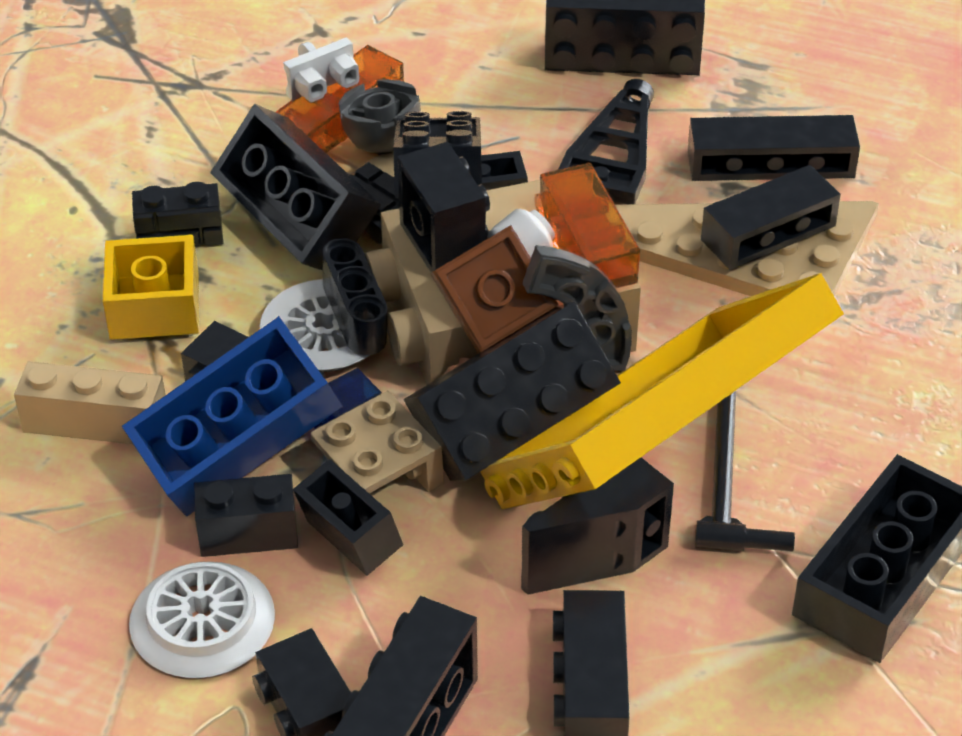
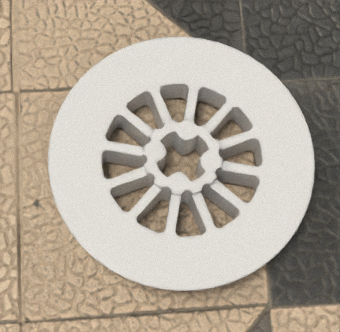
M323 279L306 281L284 290L271 300L262 314L260 329L279 316L317 369L322 372L347 368L369 356L357 354L347 346L323 289Z
M222 562L190 563L165 572L145 587L133 605L129 620V632L137 652L156 669L184 678L213 677L242 666L256 655L255 652L262 649L273 629L275 621L274 603L266 586L245 569ZM210 584L211 587L205 591V585ZM197 585V591L195 592L191 591V589L189 588L191 586ZM210 610V614L205 616L204 613ZM197 611L199 614L193 617L192 613ZM207 636H213V638H214V639L205 641V638H206ZM192 637H197V641L195 642L190 640L192 639Z

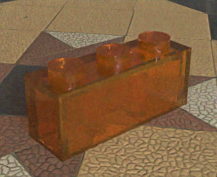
M586 163L540 174V193L535 194L536 211L545 217L555 232V238L552 240L555 248L571 252L593 263L608 276L616 288L638 283L640 248L592 164Z

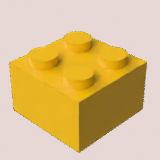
M193 235L105 241L103 307L110 340L199 333V272Z

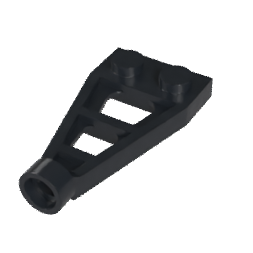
M641 79L627 81L623 89L569 147L555 176L582 171L595 198L627 205L636 204L646 179L648 109L654 98L652 86ZM630 95H636L640 97L641 100H635ZM614 119L636 124L634 133L609 127ZM602 144L627 149L628 160L625 163L592 156L591 154Z

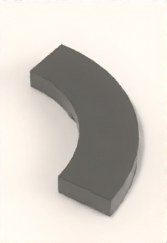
M536 245L523 280L526 292L547 296L563 304L575 301L613 370H626L632 345V328L628 320L625 303L613 282L596 265L581 256L553 247Z

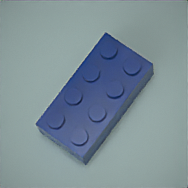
M278 316L122 425V427L167 496L187 517L195 511L194 482L243 478L343 406L328 382Z

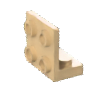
M388 390L311 432L312 442L327 459L332 460L368 493L375 491L403 474L411 480L416 478L428 492L444 484L442 447Z

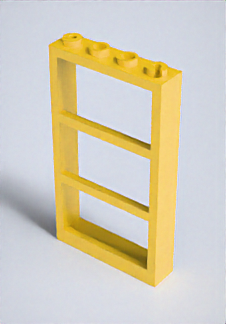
M822 273L716 308L618 374L617 377L621 382L619 385L480 471L485 479L484 485L491 499L493 497L496 498L501 509H507L597 489L844 315Z

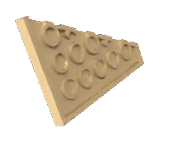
M840 201L835 227L732 270H729L701 241L704 207L713 203L599 205L625 257L748 296L822 273L835 297L877 216L879 203L873 201Z

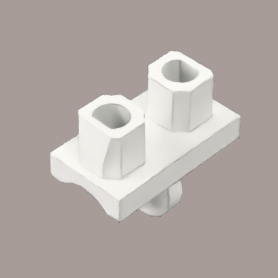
M347 37L318 49L310 42L302 43L298 47L299 56L283 62L288 81L286 95L292 101L304 97L312 103L324 97L327 93V86L338 83L342 87L349 88L359 82V66L353 57V43Z

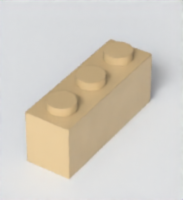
M28 361L15 390L14 398L24 433L133 444L122 425L165 396L162 375Z

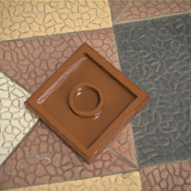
M512 225L430 273L477 353L483 352L559 305L556 299L526 292L523 280L531 257Z

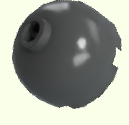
M377 80L378 87L365 90V85L361 84L346 92L340 99L341 124L345 134L357 148L378 155L392 153L397 118H405V114L409 112H421L419 95H416V88L412 84L401 80Z

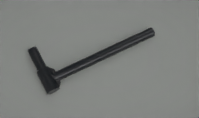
M734 391L717 403L712 516H706L700 521L697 520L695 547L744 551V548L793 552L795 532L746 528V524H742L736 518H731L736 391Z

